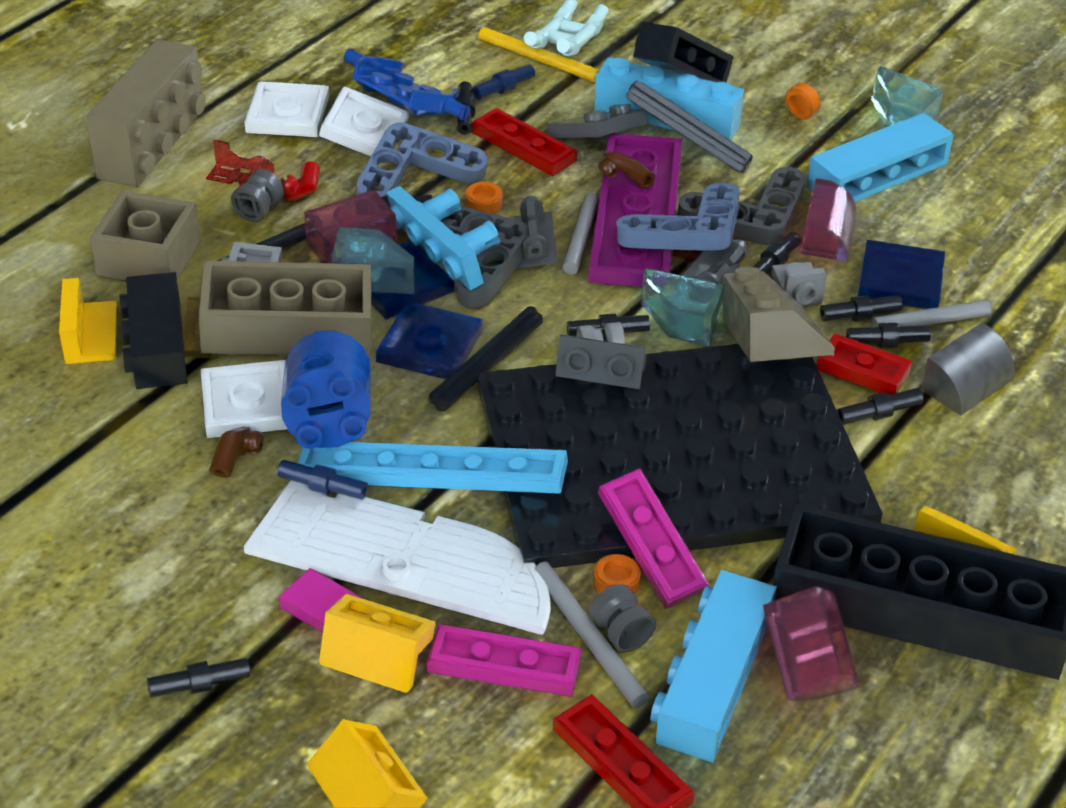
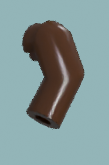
M615 151L606 153L604 155L605 159L598 165L599 170L608 178H614L620 170L642 189L650 188L655 181V174L638 160Z
M243 426L223 433L219 438L209 471L219 477H230L238 456L245 455L246 452L254 455L261 452L264 445L263 434L260 431H251L250 427Z

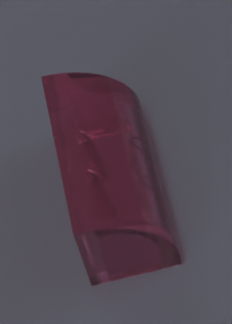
M816 178L805 225L801 254L848 262L857 208L853 197L839 184Z
M815 586L762 605L786 696L789 701L818 699L861 687L833 592Z

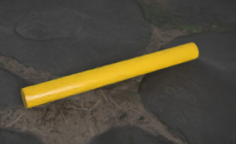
M482 27L479 31L478 38L482 41L596 83V74L599 69L543 48L534 49L524 41L486 27Z

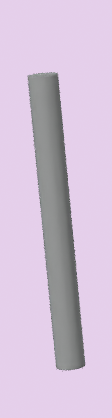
M548 562L538 564L534 569L545 581L550 597L633 708L644 705L649 696L551 565Z

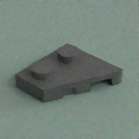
M630 104L613 105L609 107V112L605 110L584 113V117L547 123L548 135L553 138L601 137L648 124L647 113L643 109L631 110Z

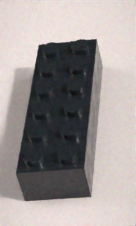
M795 503L775 569L773 586L777 588L773 609L1057 680L1060 679L1066 661L1065 566Z

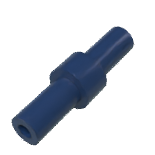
M527 64L512 71L505 69L492 76V79L473 86V96L479 100L496 92L503 94L513 90L516 84L533 78L535 76V69L531 64Z
M282 460L278 467V477L309 485V489L325 495L335 492L361 500L367 494V482L338 475L334 468L319 464L313 468L287 460Z

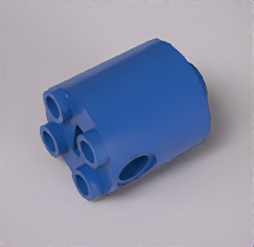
M316 331L302 337L289 351L284 367L281 412L286 427L296 437V441L302 447L307 449L339 447L361 438L365 434L367 422L371 415L370 359L364 347L349 335L337 331Z

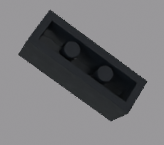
M642 22L633 54L634 58L666 71L692 74L700 79L726 83L734 56L678 27Z
M176 272L126 277L127 294H120L122 319L129 318V320L121 321L124 346L130 345V347L122 348L125 373H134L136 389L188 384L181 303Z

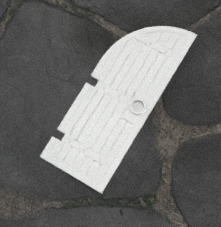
M291 480L244 545L245 554L303 570L311 568L325 576L541 635L544 634L550 617L551 602L549 590L543 578L534 569L536 564L524 563L519 547L509 540L487 529L437 516L433 524L423 522L426 516L425 512L369 497L361 500L338 493L335 498H332L325 494L311 491L309 485Z

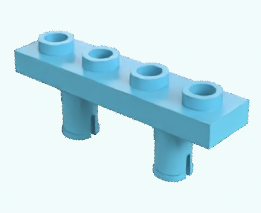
M401 186L386 192L390 203L387 213L391 223L397 230L403 229L415 246L420 245L425 249L433 263L439 262L444 266L452 280L458 279L470 291L484 284L476 255L494 245L500 244L498 231L491 221L488 220L479 227L458 235L441 222L442 219L462 210L459 198L451 188L423 203L415 200Z

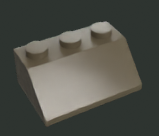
M740 267L735 269V273L723 274V321L750 362L834 355L833 344L804 307L764 271H760L755 267Z

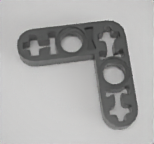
M792 167L779 168L773 172L758 206L739 201L738 220H736L733 237L764 245L779 243L786 236L803 198L806 181L805 174L799 169ZM689 192L683 194L679 198L678 216H698L703 193ZM771 204H781L785 207H778Z
M461 206L462 210L460 212H456L441 220L453 233L462 235L489 220L496 227L499 234L498 237L500 238V244L494 245L476 255L484 284L470 291L458 279L455 281L460 304L467 308H479L487 305L494 298L523 260V240L529 236V227L526 223ZM491 261L503 262L502 264L497 266H485V264Z

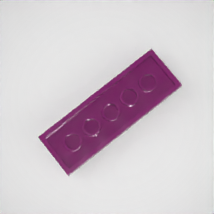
M618 133L609 134L606 153L615 151L638 160L655 174V181L650 188L642 189L620 170L614 178H608L603 174L588 282L603 283L605 285L638 286L648 289H668L672 249H644L621 246L617 243L616 221L623 216L633 214L675 215L682 139Z

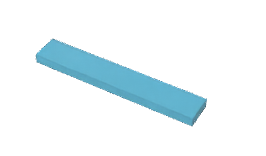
M349 442L334 448L316 447L307 449L303 447L298 464L313 468L317 464L334 468L338 475L364 481L368 485L561 494L568 458L566 450Z

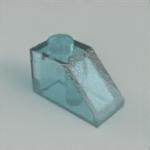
M879 66L876 70L872 100L885 127L922 113L937 121L943 90Z
M339 227L331 257L332 264H371V291L414 294L415 270L414 257L380 230Z
M645 268L643 272L641 305L669 338L709 347L721 317L724 285Z

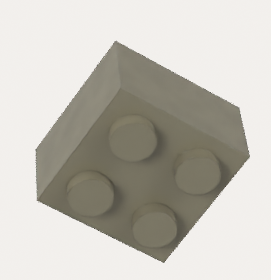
M121 190L90 237L97 276L126 280V277L176 272L178 280L201 241L196 203Z

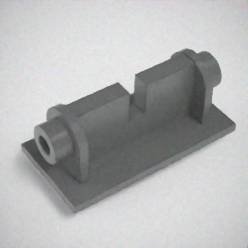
M527 196L520 204L521 215L514 216V220L524 222L529 227V236L523 240L524 258L518 265V269L557 264L552 211L544 212L543 204L537 197Z
M735 239L725 249L702 251L678 278L701 310L706 308L723 287V274L735 273V269L740 267L738 263L747 256L746 243L741 239Z
M561 334L555 376L640 389L642 372L645 370L646 347Z

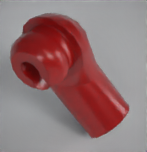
M313 161L305 162L302 165L298 180L293 175H287V180L282 177L280 181L284 187L283 198L288 201H297L314 193L318 187L319 165Z

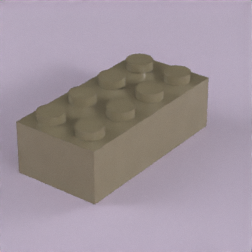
M156 39L86 115L97 179L137 188L146 176L152 173L154 167L163 156L169 153L179 137L186 133L195 118L202 114L206 98L202 93L200 79L202 66L198 62L197 47Z
M204 261L199 308L201 353L288 355L290 349L304 336L316 331H337L354 338L364 347L367 355L370 356L371 264Z

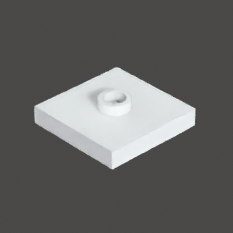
M259 81L245 119V132L318 137L329 99V86Z
M343 86L321 126L319 136L372 156L386 129L394 123H408L410 112Z
M286 360L201 369L207 438L221 437L226 431L242 426L250 427L251 431L257 430L260 432L288 429L282 419L281 396Z

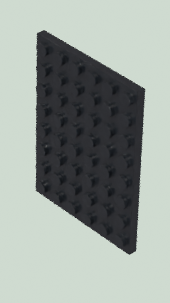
M739 344L647 354L640 389L555 376L557 364L482 372L478 375L477 387L492 447L567 451L568 464L561 494L503 491L516 544L520 549L524 563H535L537 566L542 562H548L552 568L597 563L601 558L612 554H621L635 558L600 498L598 491L601 485L637 469H641L689 551L783 539L786 536L795 503L881 523L883 512L813 357L750 362Z

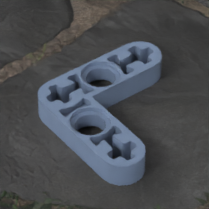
M394 123L386 129L357 181L356 201L360 203L386 200V192L399 185L410 164L463 183L474 184L480 182L486 175L487 155L477 147L407 123ZM402 139L403 141L398 151L395 149V143H399ZM430 149H439L445 155L436 158L428 155L426 152ZM391 162L397 168L386 171L379 168L378 164ZM376 182L380 183L379 191L376 190L373 194H370Z
M715 183L707 186L704 189L698 216L643 214L623 216L616 221L617 243L628 248L702 251L725 249L730 246L739 211V188L730 183Z

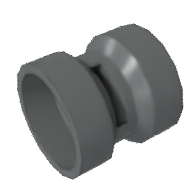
M264 169L257 170L247 179L246 184L240 185L232 193L231 203L239 216L250 222H258L268 213L269 208L275 206L283 198L284 187L277 176L270 171Z
M615 584L606 588L593 600L590 607V615L600 628L608 630L607 637L617 651L623 653L631 652L641 647L649 640L656 629V621L646 608L637 606V597L624 584Z

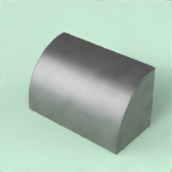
M980 323L928 358L921 390L961 416L1014 379L1015 366L1011 352L1004 340L993 329L984 323Z

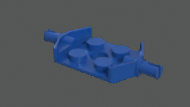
M348 49L344 54V62L355 66L352 79L363 90L367 92H380L387 96L388 101L406 107L415 116L452 114L460 120H466L470 114L469 106L455 100L459 89L454 88L452 94H442L435 87L413 83L414 77L401 73L404 64L401 61L362 55L353 49Z

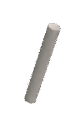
M589 193L584 198L566 254L563 271L569 275H574L578 272L597 211L599 197L594 193Z
M988 300L874 317L872 319V327H878L879 323L894 322L898 326L934 325L990 316L992 309Z

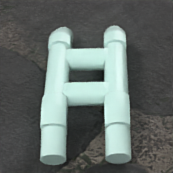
M565 0L562 7L553 16V19L541 30L536 32L529 31L525 34L524 42L534 49L544 48L547 43L554 44L563 55L574 56L587 41L600 32L609 10L605 5L599 4L585 24L573 22L571 19L577 7V1Z

